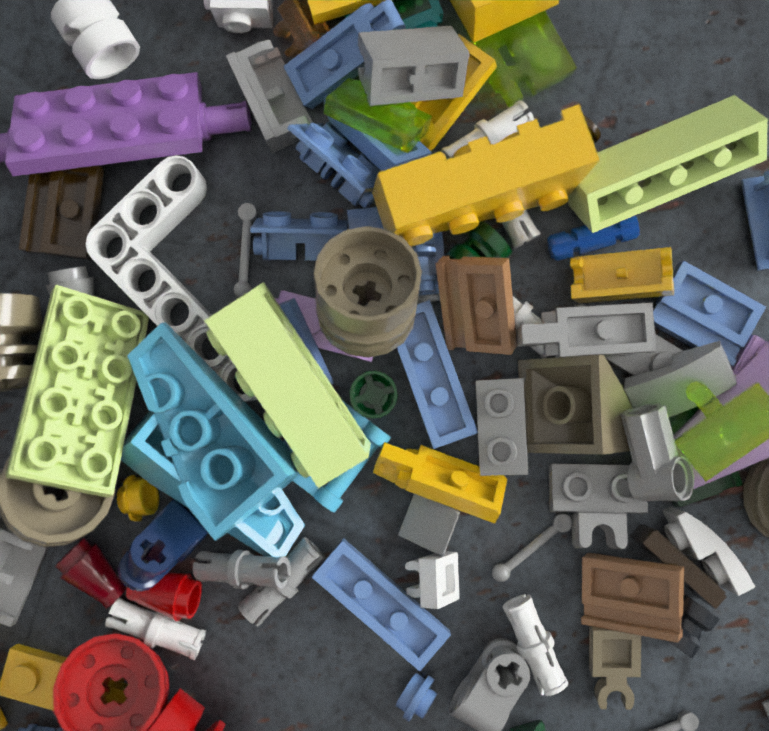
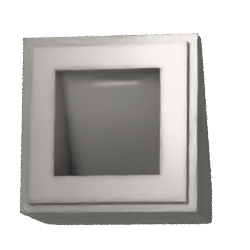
M413 494L398 535L425 549L444 556L460 511Z

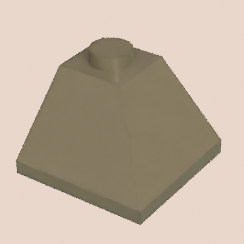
M604 355L518 360L519 378H524L527 453L611 454L630 451L620 414L632 408V404Z

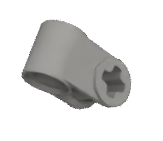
M497 638L490 641L484 647L471 671L461 681L453 694L448 708V713L476 731H501L511 710L527 688L530 680L529 667L525 659L519 655L516 648L517 644L507 638ZM512 661L514 666L511 669H509L507 666ZM499 664L502 665V666H504V667L501 668V670L498 672V670H497L496 667H497Z

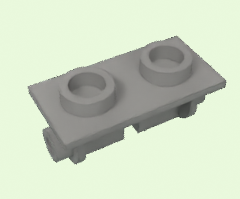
M524 378L476 381L480 476L528 475Z

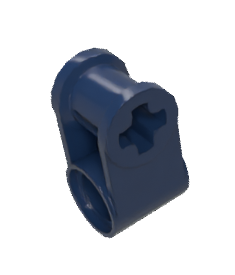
M174 499L151 521L148 527L136 536L129 550L119 562L118 574L120 580L126 587L134 591L141 592L151 589L178 562H182L209 533L183 504ZM147 559L150 562L146 564L143 560Z

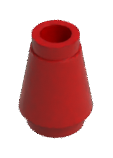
M167 573L154 587L146 591H134L128 587L126 589L128 600L135 601L174 621H179L181 618L191 619L198 609L202 595L201 582L194 580L189 573Z

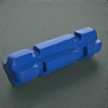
M632 216L594 233L586 225L571 229L570 234L565 233V231L555 233L547 238L548 250L554 260L560 261L573 257V252H578L581 255L615 245L616 240H621L622 243L630 241L640 235L637 217Z

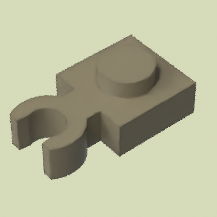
M589 626V671L592 677H601L594 688V695L600 709H607V696L613 691L621 692V701L626 710L633 708L634 694L627 682V677H641L640 635Z

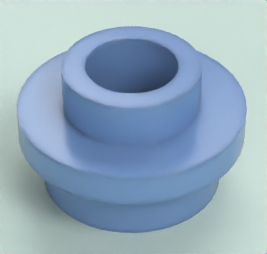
M415 673L399 697L396 707L405 712L403 718L408 722L414 714L423 719L438 693L431 689L435 681L431 676L425 679L418 673Z

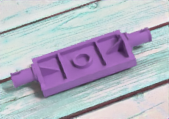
M198 72L169 74L163 77L123 80L117 83L77 86L70 89L16 95L14 97L10 128H8L7 133H0V162H5L12 176L198 153L202 152V141L211 140L212 135L252 131L249 105L247 100L239 103L207 107L206 103L202 102V85Z

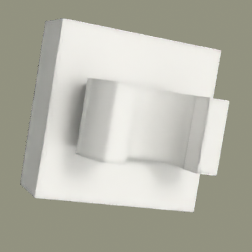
M445 551L444 556L434 553L405 564L406 570H416L419 572L420 584L406 588V594L414 598L420 597L421 608L439 609L460 599L458 552Z

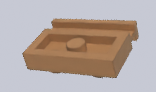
M442 256L435 265L447 349L454 350L455 347L466 348V351L511 355L517 347L509 258L462 257L461 259H450L449 256Z
M587 553L582 557V604H584V616L581 617L582 625L677 643L683 637V629H681L684 599L683 566L595 553Z

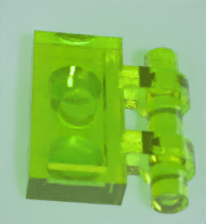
M546 11L473 43L495 59L497 67L488 81L495 94L500 93L508 107L513 106L515 102L524 98L517 85L518 83L525 80L533 95H536L573 75L577 69ZM506 45L516 65L507 67L498 48Z

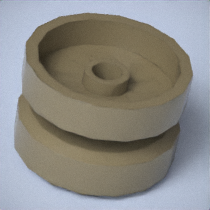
M10 457L7 459L0 475V516L6 528L23 542L43 548L66 546L93 531L108 514L114 495L106 498L62 489L63 498L56 501L53 494L44 495L45 488L48 487L46 485L6 478Z

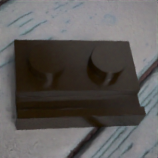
M97 165L29 174L19 250L26 253H41L50 256L92 261L86 249V239L88 233L98 221L105 170Z

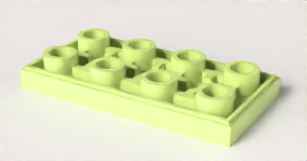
M59 285L54 286L51 291L7 467L6 478L106 498L114 495L137 381L127 355L145 339L149 317L143 311Z

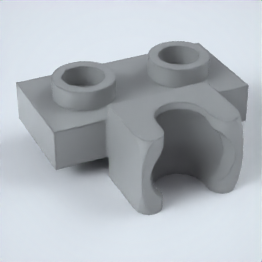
M549 465V512L573 513L571 515V535L574 548L589 547L592 543V531L596 526L605 532L606 544L610 549L626 548L628 543L627 514L648 513V502L636 500L629 490L627 476L630 465Z

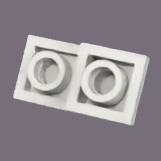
M671 506L662 510L669 523L664 526V530L670 543L679 551H683L698 560L706 557V559L702 560L703 568L707 576L718 586L738 596L755 588L749 574L737 556L710 528L682 510Z

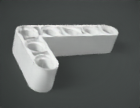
M177 155L167 157L90 230L86 239L87 252L97 265L157 326L162 322L167 323L244 402L257 400L256 396L249 397L247 394H241L235 388L234 377L235 372L238 370L227 354L225 356L219 354L213 360L205 358L202 353V344L208 337L207 331L209 330L205 320L212 316V314L150 252L202 202L207 191L206 180L190 160ZM185 173L191 174V183L185 190L180 192L172 190L173 181L177 176ZM155 205L157 207L155 219L149 224L141 225L139 217L142 210L147 206ZM121 237L123 242L122 250L117 256L108 258L106 253L108 243L114 238ZM146 270H154L156 275L155 284L150 290L141 292L138 287L139 277ZM186 302L189 308L188 318L183 324L174 326L170 320L171 309L178 303Z

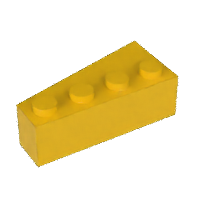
M580 105L561 110L562 118L559 122L540 128L537 119L517 125V132L510 134L495 144H491L487 136L470 141L467 145L459 148L453 154V158L446 160L445 154L438 152L379 172L372 194L383 228L404 238L410 246H416L429 241L435 233L450 230L451 234H461L476 228L481 221L496 218L498 223H502L521 216L525 212L524 210L540 206L541 211H549L566 204L569 201L568 196L600 161Z

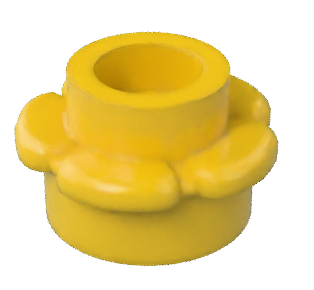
M135 475L128 476L124 480L123 486L117 492V504L123 514H128L129 519L134 522L141 521L143 516L154 514L159 506L158 488L151 485L144 478H136Z

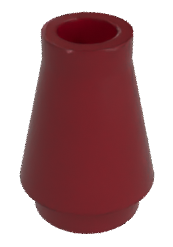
M84 538L55 565L62 573L60 579L97 600L106 609L127 589L96 543L91 545Z

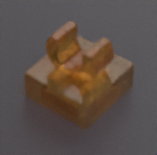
M285 0L277 8L283 20L274 27V35L286 38L292 34L294 38L291 47L287 48L284 52L286 57L295 58L330 31L326 22L314 25L307 0Z

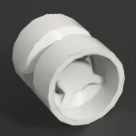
M58 0L51 11V20L65 42L72 46V53L90 78L97 80L109 78L120 73L135 61L139 54L140 46L124 21L117 19L119 13L110 0Z

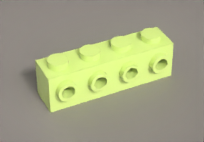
M733 95L597 152L600 161L568 196V205L589 230L594 233L767 160L768 119Z
M264 282L205 320L209 327L207 336L210 343L220 355L225 356L227 354L238 370L235 372V376L240 387L249 397L256 396L266 411L263 413V417L268 428L277 438L284 437L293 450L291 453L293 464L304 478L310 476L316 486L320 488L369 458L371 443Z

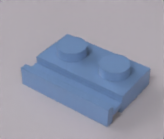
M686 261L677 263L673 271L674 295L660 296L657 299L656 306L653 309L654 327L692 348L721 341L730 365L734 366L737 361L735 358L741 348H744L766 306Z

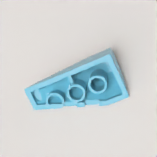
M162 322L127 355L149 411L154 412L164 437V441H161L165 455L166 457L171 456L181 484L177 486L182 499L214 540L222 537L270 501L300 474L291 459L292 452L283 441L270 431L267 424L167 323Z
M149 411L125 439L121 461L151 485L188 508L177 486L181 484L172 458L171 456L166 457L161 441H164V437L155 414ZM281 490L270 501L227 533L263 556L279 557L286 556L305 524L283 490Z

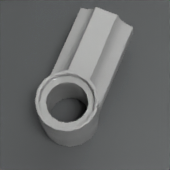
M660 403L644 404L627 409L621 413L633 460L630 463L627 476L631 495L638 501L688 500L694 489L693 469L687 458L678 456L666 405H661Z

